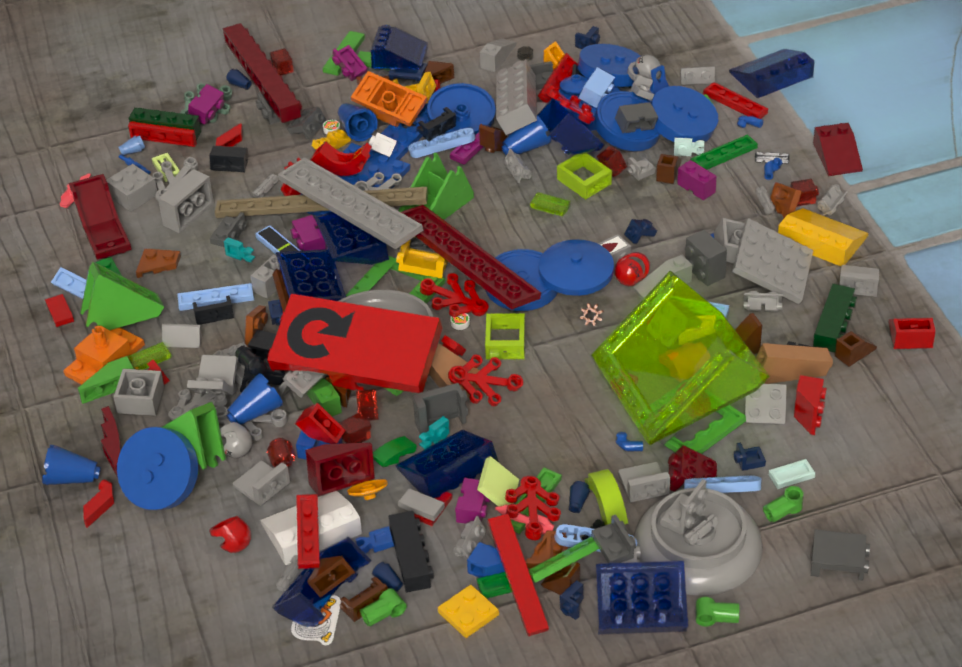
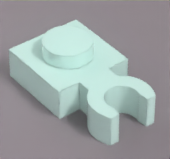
M675 138L674 156H691L692 152L700 155L704 153V148H699L704 147V141L692 142V138Z

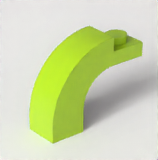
M605 469L588 473L589 478L584 480L589 485V489L595 494L605 526L611 524V516L616 515L619 521L628 524L624 502L617 482L610 470Z

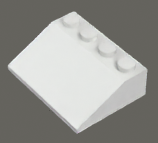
M338 491L318 497L319 551L362 534L358 513L353 505ZM297 506L260 520L285 565L291 563L290 560L294 555L298 556Z

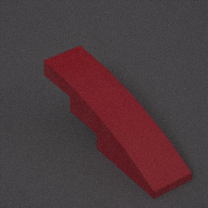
M109 406L101 409L104 423L101 424L104 436L101 444L103 453L117 476V463L122 446L115 419Z

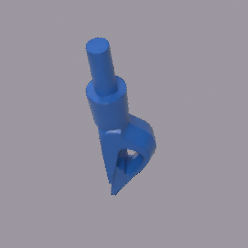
M122 154L119 155V158L125 161L126 165L134 164L147 174L151 173L130 157L127 158Z

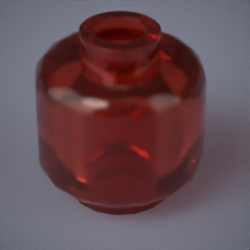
M276 438L270 442L267 448L268 457L274 467L282 462L289 468L295 461L296 454L289 440Z

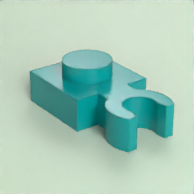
M229 237L224 241L227 256L240 261L244 259L247 262H252L255 259V256L251 255L254 251L253 248H245L242 242Z
M442 416L431 424L428 432H423L419 435V439L422 440L419 445L427 449L432 442L436 444L440 440L445 439L450 434L449 420Z

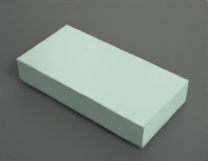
M807 459L769 470V477L776 488L780 489L815 478V472Z

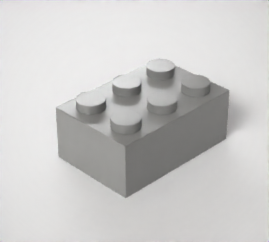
M193 169L158 198L163 226L180 233L214 204L210 176Z

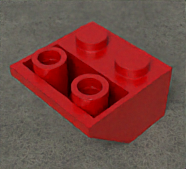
M933 318L889 319L888 323L894 349L933 348L936 332Z
M800 375L796 391L794 418L811 435H815L816 427L820 428L822 416H819V414L824 412L825 402L822 399L825 400L827 388L823 387L824 379Z

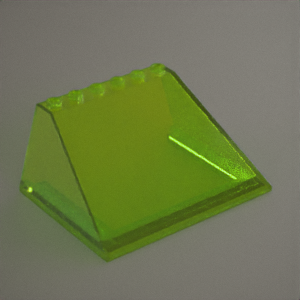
M669 271L592 353L593 359L649 445L757 391L770 377L723 313L672 271Z

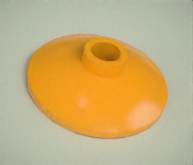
M384 479L366 481L352 486L347 492L348 495L364 496V500H370L375 498L376 493L384 489L388 482Z

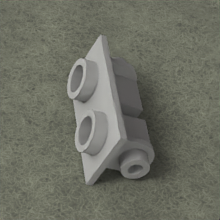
M715 66L681 68V85L715 82Z
M509 149L504 164L517 183H520L521 178L530 179L532 176L531 170L525 166L519 154Z
M831 185L818 202V209L822 211L820 215L824 216L827 214L829 216L837 210V205L844 201V196L848 190L842 192L839 185Z
M757 291L744 293V309H747V311H761V305H765V311L778 312V310H782L783 294H778L777 292L759 293Z
M478 516L475 517L474 521L466 523L465 529L461 534L462 539L458 540L453 549L455 556H466L468 559L484 537L486 529Z

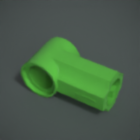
M796 486L788 487L784 495L763 506L766 518L770 522H776L789 513H799L803 508L802 489Z
M387 589L380 595L379 600L360 609V614L365 624L372 626L388 616H400L406 610L407 605L394 589Z
M701 597L696 601V623L701 626H711L715 622L739 623V603H718L710 597Z

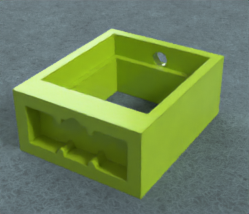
M582 151L557 165V180L586 200L612 184V170L585 151ZM584 167L594 175L586 180H582L573 172Z
M525 313L486 314V360H491L493 357L499 359H524ZM491 329H519V340H491Z

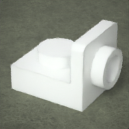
M377 133L375 136H371L368 144L372 146V151L374 150L390 157L397 141Z

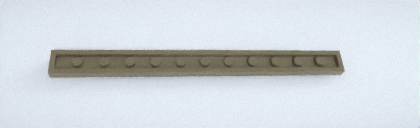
M427 187L364 191L390 207L427 204L428 199ZM305 195L217 200L215 216L216 218L226 216L237 217L240 212L244 213V216L330 210Z

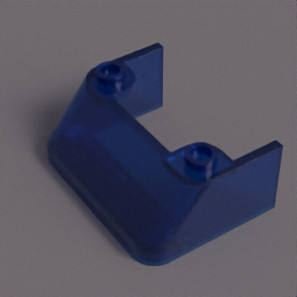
M552 98L537 115L550 132L549 136L555 142L558 141L562 145L561 149L567 155H570V153L578 155L600 151L605 146L556 99Z
M349 536L319 552L320 559L343 556L355 573L320 598L307 582L315 568H304L273 605L272 608L279 615L306 628L309 626L313 628L325 618L321 614V608L341 584L345 582L351 583L358 576V569L372 561Z

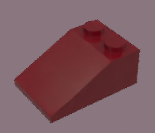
M849 123L824 125L814 128L813 145L828 176L863 171L855 136Z
M371 443L324 444L306 450L309 485L318 496L375 479Z

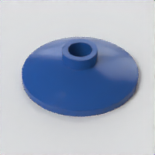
M578 74L572 75L560 82V89L569 94H581L589 78Z

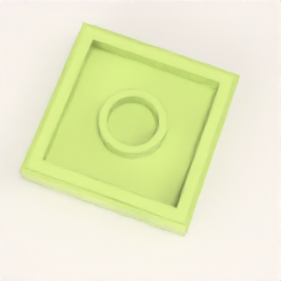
M490 456L485 459L477 490L497 506L510 505L513 503L505 500L506 491L508 489H517L519 479Z

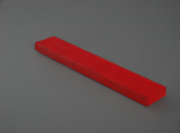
M504 514L489 518L488 525L527 636L548 631L549 626L509 515Z

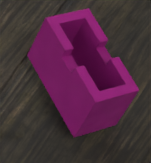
M208 84L199 92L201 96L199 98L195 97L188 105V114L199 116L200 123L204 125L214 118L217 110L222 109L225 103L223 100L224 92Z
M692 160L678 168L677 184L687 191L692 190L693 194L703 201L716 192L717 176Z
M312 215L293 220L292 229H290L292 238L296 239L298 249L302 250L307 256L326 250L324 235L320 228H315L317 223Z
M464 478L461 487V493L464 494L463 497L459 496L455 508L457 523L466 524L474 521L476 516L479 517L482 523V519L487 517V502H491V500L477 490L480 480Z

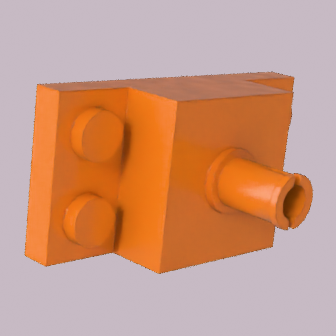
M369 71L351 96V101L366 107L376 115L377 119L395 127H398L400 123L411 127L428 101L427 96Z
M95 326V329H92V333L74 347L76 360L63 370L64 375L82 385L107 363L125 356L130 359L145 345L144 339L120 327L108 330L102 326Z

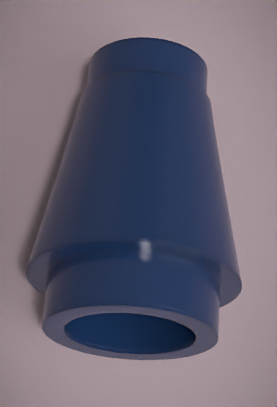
M231 69L226 76V80L231 85L246 90L251 87L252 81L238 69Z
M575 481L570 486L569 510L571 512H581L590 494L587 483Z
M380 562L373 569L372 575L377 577L383 584L385 583L387 588L394 589L396 592L402 588L403 582L390 564Z

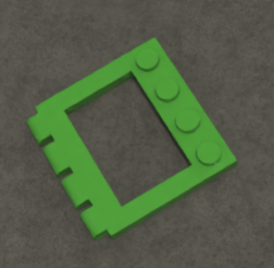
M391 256L387 258L381 257L344 298L356 293L370 291L392 269L420 280L409 294L418 297L427 304L436 293L423 295L420 292V283L424 279L430 278L434 281L435 285L442 287L445 284V278L442 277L441 279L399 271V263H396V258Z
M684 382L636 416L635 421L638 423V428L645 431L647 428L645 424L653 416L657 418L659 416L658 412L664 406L670 407L675 402L679 389L689 382ZM699 386L700 390L707 394L710 400V408L723 417L711 422L706 430H700L691 441L683 443L676 437H673L665 446L673 452H677L684 445L702 454L746 422V415ZM691 388L688 390V392H694V389ZM651 432L648 434L659 441Z

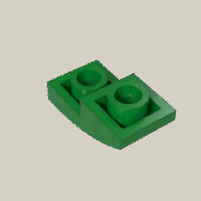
M405 436L393 439L373 452V460L382 467L399 463L400 456L416 452L417 445Z

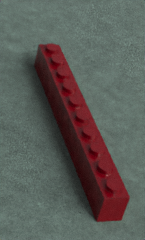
M241 23L223 28L225 43L279 120L284 123L300 118L301 102L296 100L294 92L290 91L288 84H285L282 76L278 75L277 69L273 68L270 59L267 60L259 44H256L253 36L249 35L248 29L244 28Z

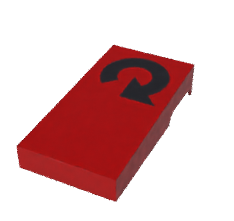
M291 294L285 312L282 313L281 323L272 348L269 349L267 361L272 371H312L328 374L333 386L356 391L357 389L363 391L364 387L357 385V383L422 393L443 328L440 318Z

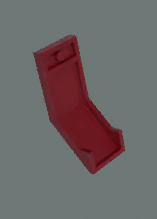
M104 174L69 183L83 230L96 260L132 250L129 239L118 218Z

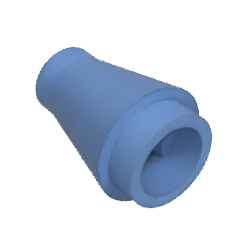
M140 135L134 136L121 146H118L122 155L141 152L145 148Z

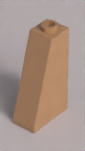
M438 343L429 375L439 388L452 385L453 383L448 378L449 370L453 366L463 367L468 362ZM472 368L468 373L476 374L480 370ZM470 382L475 390L480 389L475 382Z
M762 343L750 369V374L753 382L758 384L799 380L800 375L821 377L827 375L832 367L833 359L828 348Z

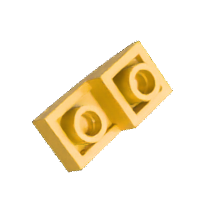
M337 129L328 132L327 138L323 137L313 140L312 147L317 149L326 141L337 150L349 143L351 138L348 137L345 131Z

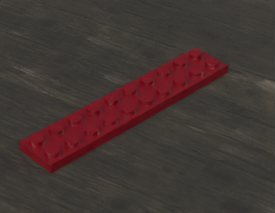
M420 205L401 212L422 224L423 231L415 237L511 310L540 299L541 292L426 206Z

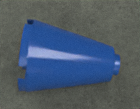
M344 103L339 107L338 116L346 134L351 139L357 142L365 141L372 136L371 134L374 130L376 131L378 121L376 115L371 110L349 103Z
M537 116V121L512 132L502 142L503 146L501 148L506 156L509 149H512L516 154H521L551 143V136L547 137L546 132L548 129L540 117Z
M259 373L227 409L228 414L226 416L231 423L237 422L242 425L283 405V401L275 388H271L268 384L269 381L262 374Z
M50 444L44 463L47 474L43 475L42 483L44 485L91 483L95 479H99L101 467H98L97 462Z

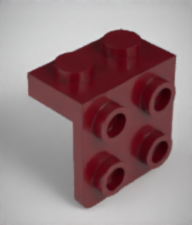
M684 445L677 452L672 453L668 459L670 490L673 492L679 489L686 479L717 477V463L715 460Z

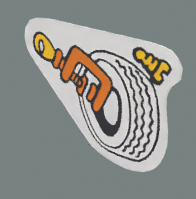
M330 595L298 614L292 623V634L301 640H315L321 642L322 645H329L333 641L340 611V598L336 595Z

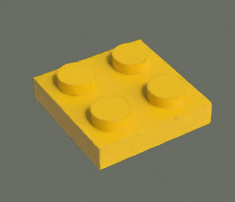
M470 584L438 606V613L467 638L499 616V609Z

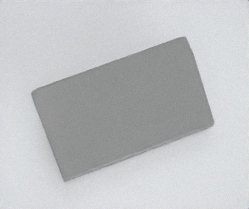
M162 324L163 347L200 348L202 342L200 325Z

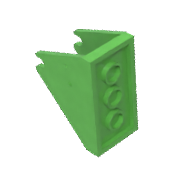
M434 152L432 161L428 156L425 158L410 187H427V204L423 205L443 220L474 198V192L462 167L457 166L456 174L453 170L447 173L436 152ZM420 205L400 206L398 211L402 212Z
M95 262L91 263L80 311L81 315H83L88 310L86 327H89L92 322H96V326L112 330L160 315L164 305L157 293Z
M212 402L194 408L162 427L178 431L190 441L196 452L198 464L203 470L207 468L206 465L213 468L218 466L216 455L222 461L226 459L216 408Z

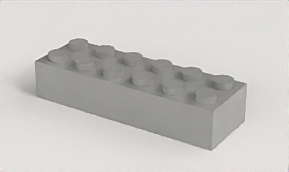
M527 60L518 61L508 69L503 68L496 74V119L506 135L537 121L536 76Z

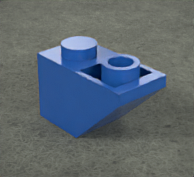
M479 542L467 559L468 573L476 577L482 578L505 572L497 549L491 545Z

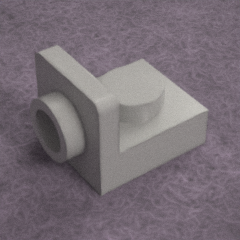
M638 74L631 90L637 96L652 101L654 94L650 91L653 80Z
M633 157L628 158V172L637 180L656 173V167L646 158L638 162Z

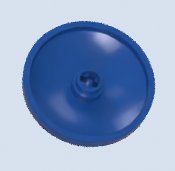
M466 83L450 84L440 88L430 97L427 105L429 122L445 112L443 110L445 107H448L456 114V126L443 134L464 128H472L476 135L479 133L480 124L489 126L493 124L496 113L495 102L491 95L478 86Z
M580 239L566 240L552 245L542 254L539 261V274L544 284L558 293L572 296L588 295L601 290L611 281L614 274V260L606 248L595 242Z

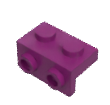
M350 45L339 51L336 48L332 50L334 64L340 66L343 75L348 77L351 82L356 77L368 72V68Z

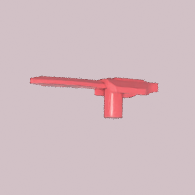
M91 173L81 176L79 180L89 178ZM69 184L67 185V190L61 196L60 207L68 208L74 202Z
M508 505L497 506L495 509L504 515ZM521 513L516 518H510L524 523L526 526L529 524V516ZM538 515V522L543 527L542 535L547 531H553L555 525L547 517Z

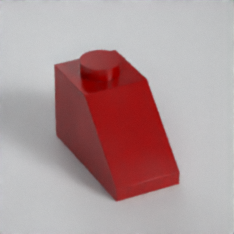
M319 403L305 409L295 423L308 437L329 444H337L345 432V429Z

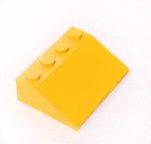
M804 208L788 214L778 226L779 234L812 249L813 256L838 266L846 265L869 234Z

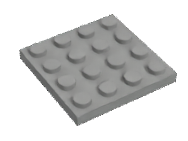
M748 218L744 223L732 272L772 292L783 294V297L800 304L803 300L813 250Z

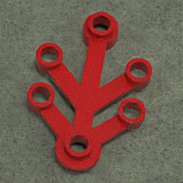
M550 84V86H547L544 93L560 101L562 106L578 113V118L581 121L590 124L591 121L595 120L591 112V106L583 103L582 107L579 108L581 101L579 97L572 95L569 100L560 94V88L556 85Z
M450 273L447 276V283L451 286L453 292L435 285L434 281L430 278H426L420 283V292L423 295L437 293L449 298L444 300L440 297L433 298L431 306L435 310L450 306L449 315L452 317L469 312L476 316H483L488 311L489 305L485 300L479 298L475 291L476 284L473 280H466L464 283V290L469 293L470 298L464 296L458 284V275L455 273ZM461 303H462V304H464V305H466V306L460 307V306L457 305V304H461Z
M477 354L473 355L463 367L453 366L448 372L449 380L453 384L459 383L470 394L469 399L474 404L479 403L483 395L479 390H475L470 382H475L489 397L488 403L491 406H497L501 402V396L495 393L488 384L505 386L510 391H518L523 385V379L518 374H512L509 378L487 376L491 371H496L501 366V361L497 357L491 358L488 364L476 374L468 372L482 364L483 359Z
M525 476L521 479L520 487L515 490L508 489L506 491L505 500L509 503H515L521 495L527 494V497L516 505H508L506 514L510 518H516L520 512L528 507L529 524L526 526L525 536L530 540H539L542 536L543 527L538 522L537 509L543 512L550 521L554 522L560 519L561 511L556 507H548L536 497V494L545 499L549 506L558 505L560 497L557 493H548L544 490L538 478Z

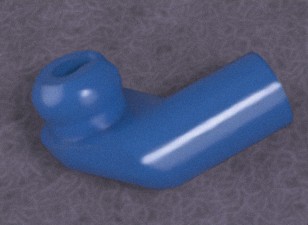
M740 116L737 125L741 128H745L746 124L761 128L763 120L753 116Z
M774 158V160L768 161L765 164V179L771 180L773 172L780 169L782 165L780 158Z
M618 432L616 434V444L623 450L643 451V441H630L627 439L625 432Z

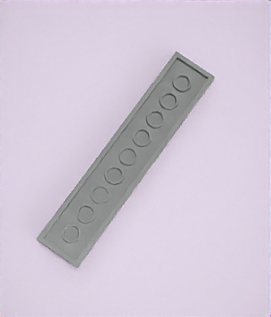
M305 157L277 174L281 182L394 249H397L423 231L422 224Z

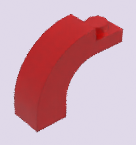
M325 141L315 150L310 161L335 175L350 176L362 171L367 159L370 157L369 152L372 146L365 143L354 153H343Z

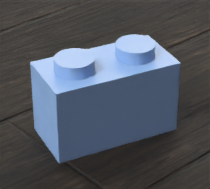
M597 67L584 85L579 99L597 108L600 100L607 95L606 93H611L614 87L612 82L615 77Z

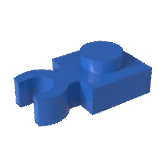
M389 526L369 532L370 537H358L355 539L357 546H359L357 548L360 554H365L370 549H373L375 553L395 547Z

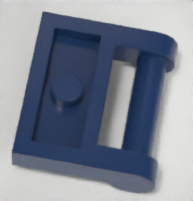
M395 61L389 71V80L397 78L420 82L428 63Z

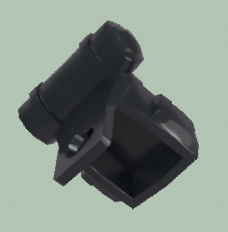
M244 345L237 348L235 356L238 357L239 363L245 366L240 387L241 393L246 388L247 381L250 383L259 373L269 381L268 384L281 385L284 382L283 378L286 375L284 370L272 371L267 361L268 358L261 360L250 347H245Z

